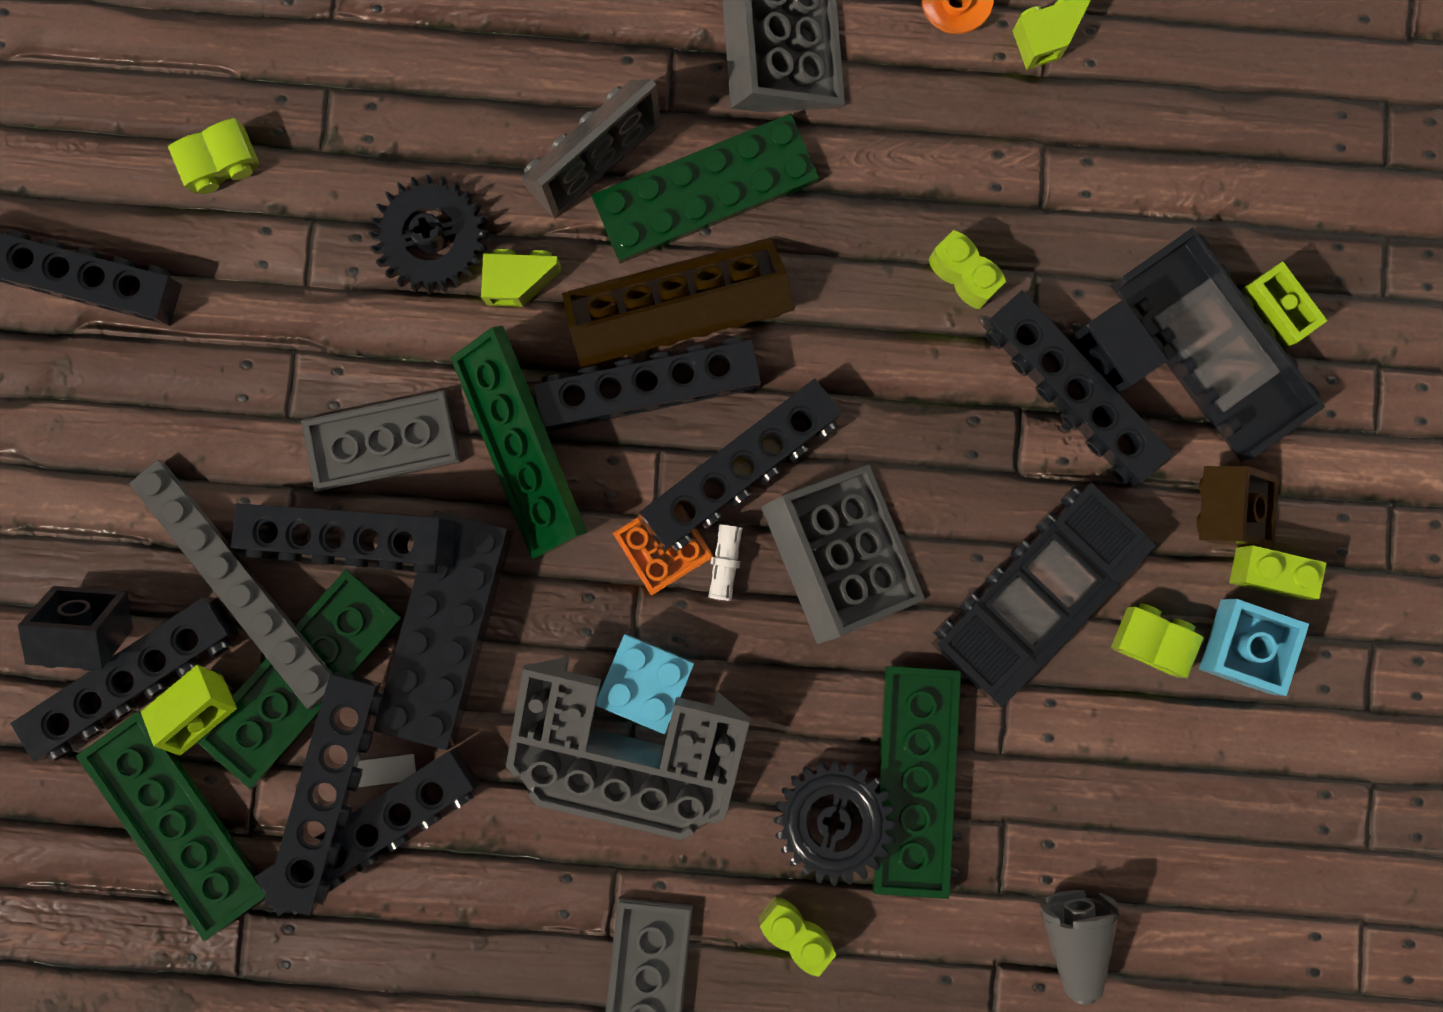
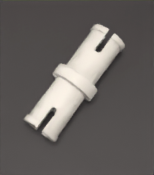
M719 524L715 557H711L710 563L713 564L708 598L732 601L736 568H740L741 562L737 561L743 530L741 527Z

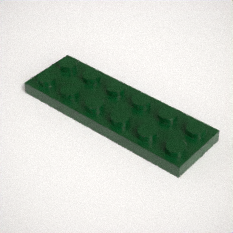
M790 113L601 190L591 196L619 264L816 184L819 181V177Z
M504 326L491 327L450 358L530 557L535 559L586 534L587 530Z
M345 569L295 627L332 673L338 671L354 676L404 617L354 573ZM267 658L232 697L237 709L197 742L249 789L255 788L318 717L321 703H319L314 709H307Z
M885 666L878 777L881 781L878 785V793L890 791V795L883 801V805L896 806V810L886 817L887 819L897 821L898 826L886 830L888 834L896 838V842L893 844H882L889 851L890 856L888 858L875 856L880 864V869H873L872 892L874 894L949 899L961 671Z
M137 711L76 755L83 768L203 942L265 898L266 895L255 879V876L258 875L175 754L153 746L141 711Z

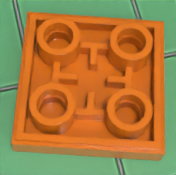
M682 504L674 508V515L679 521H691ZM638 518L613 532V535L651 596L711 560V557H714L697 528L691 532L694 539L678 552L672 547L665 553Z

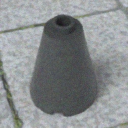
M1085 890L1061 891L1047 896L1046 905L1041 902V917L1065 994L1078 1004H1092L1096 999L1101 998L1104 993L1119 918V905L1115 899L1098 892V899L1086 897Z

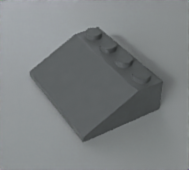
M722 0L731 109L754 112H778L841 108L845 106L836 0Z
M652 79L631 80L623 87L617 86L607 95L605 103L596 111L590 110L584 114L578 122L579 126L569 135L565 133L558 137L552 144V150L542 159L540 157L535 158L526 166L525 174L521 176L525 187L554 219L661 125L657 84Z
M869 464L782 495L761 506L817 644L842 637L925 600Z

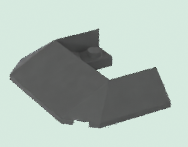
M570 656L524 666L506 767L514 777L519 776L529 789V797L536 806L679 840L693 835L695 829L709 822L715 824L726 818L750 718L719 692L716 691L713 705L676 697L665 745L591 728L601 679L567 671Z

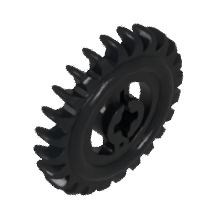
M427 174L425 184L422 187L415 177H411V190H408L398 182L399 197L390 192H385L391 204L390 206L380 203L376 204V207L384 216L383 218H370L371 222L379 227L380 230L369 231L368 235L373 240L380 241V243L372 245L370 250L375 254H384L376 260V264L379 267L390 266L385 271L386 277L394 278L399 275L397 284L400 287H404L411 281V290L413 292H418L424 284L426 292L431 294L434 291L435 284H438L443 292L448 290V281L450 280L455 285L460 286L461 280L459 275L461 273L472 277L473 273L469 265L479 266L482 264L476 253L487 251V247L479 241L488 238L489 232L479 229L487 223V218L484 215L476 216L482 208L479 202L469 205L473 198L471 191L467 190L460 196L461 186L458 182H454L453 186L448 190V182L444 176L440 177L438 185L435 186L433 179ZM438 211L444 213L452 221L441 224L439 219L433 214L421 212ZM410 222L409 233L404 234L406 226ZM431 227L430 237L424 238L426 229ZM455 237L452 248L446 255L436 260H422L408 252V249L419 247L423 252L429 254L437 253L446 246L447 238Z
M838 759L833 760L830 770H827L824 762L820 760L817 763L816 774L809 766H805L803 768L805 780H802L797 775L791 776L795 790L788 787L782 788V793L788 799V802L778 801L775 804L779 810L784 812V815L773 819L776 824L784 826V829L777 832L775 837L777 839H787L788 842L781 849V852H793L795 854L790 865L795 866L802 862L804 864L803 876H807L812 870H815L817 883H821L826 874L829 875L833 886L837 885L840 875H843L845 881L851 885L853 883V872H856L862 879H866L868 877L866 865L874 870L880 869V864L875 857L876 855L883 858L890 856L889 851L882 844H893L896 842V838L886 832V830L898 826L897 821L887 819L886 817L896 810V806L883 805V801L890 795V791L877 793L876 788L881 779L876 778L868 783L866 781L868 768H864L858 775H855L853 761H850L845 770L842 771ZM835 794L833 803L824 808L817 819L818 830L824 837L822 845H820L810 833L808 814L813 803L820 797ZM840 798L843 799V800H842L841 807H840V803H839ZM850 799L860 810L863 819L862 833L852 846L842 850H835L837 840L847 836L854 825L853 812L847 806ZM840 807V821L844 822L845 825H841L835 831L831 844L828 846L833 828L832 821L828 820L827 817H832Z

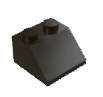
M1204 466L1203 477L1199 483V492L1202 497L1201 513L1198 515L1196 523L1199 540L1214 544L1244 547L1257 546L1274 549L1279 476L1249 466Z

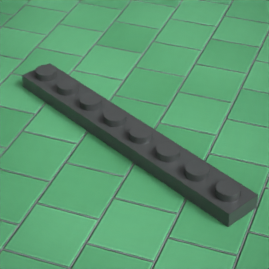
M156 460L129 483L130 486L307 709H314L322 702L329 675L332 672L235 550L231 548V545L163 461Z

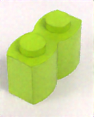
M236 118L218 122L200 133L183 137L168 146L184 187L193 193H212L225 180L230 178L232 180L245 179L253 173L252 170L260 166L245 127Z
M955 230L935 247L928 259L931 268L937 276L950 284H954L960 298L969 306L979 310L1006 282L1000 268L991 260L979 256L974 243L967 236Z
M1140 603L1139 608L1127 607L1111 649L1174 677L1188 678L1204 638L1194 632L1196 626L1174 618L1171 623L1160 617L1162 611L1147 604Z
M775 896L758 916L760 928L768 941L782 950L789 951L794 962L806 973L819 977L836 957L832 942L826 932L816 924L804 921L800 911L790 901Z

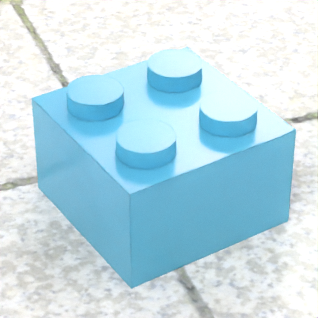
M1221 599L1199 670L1267 694L1287 696L1309 624L1239 599Z
M624 634L597 698L596 706L665 734L671 720L676 697H681L695 662Z

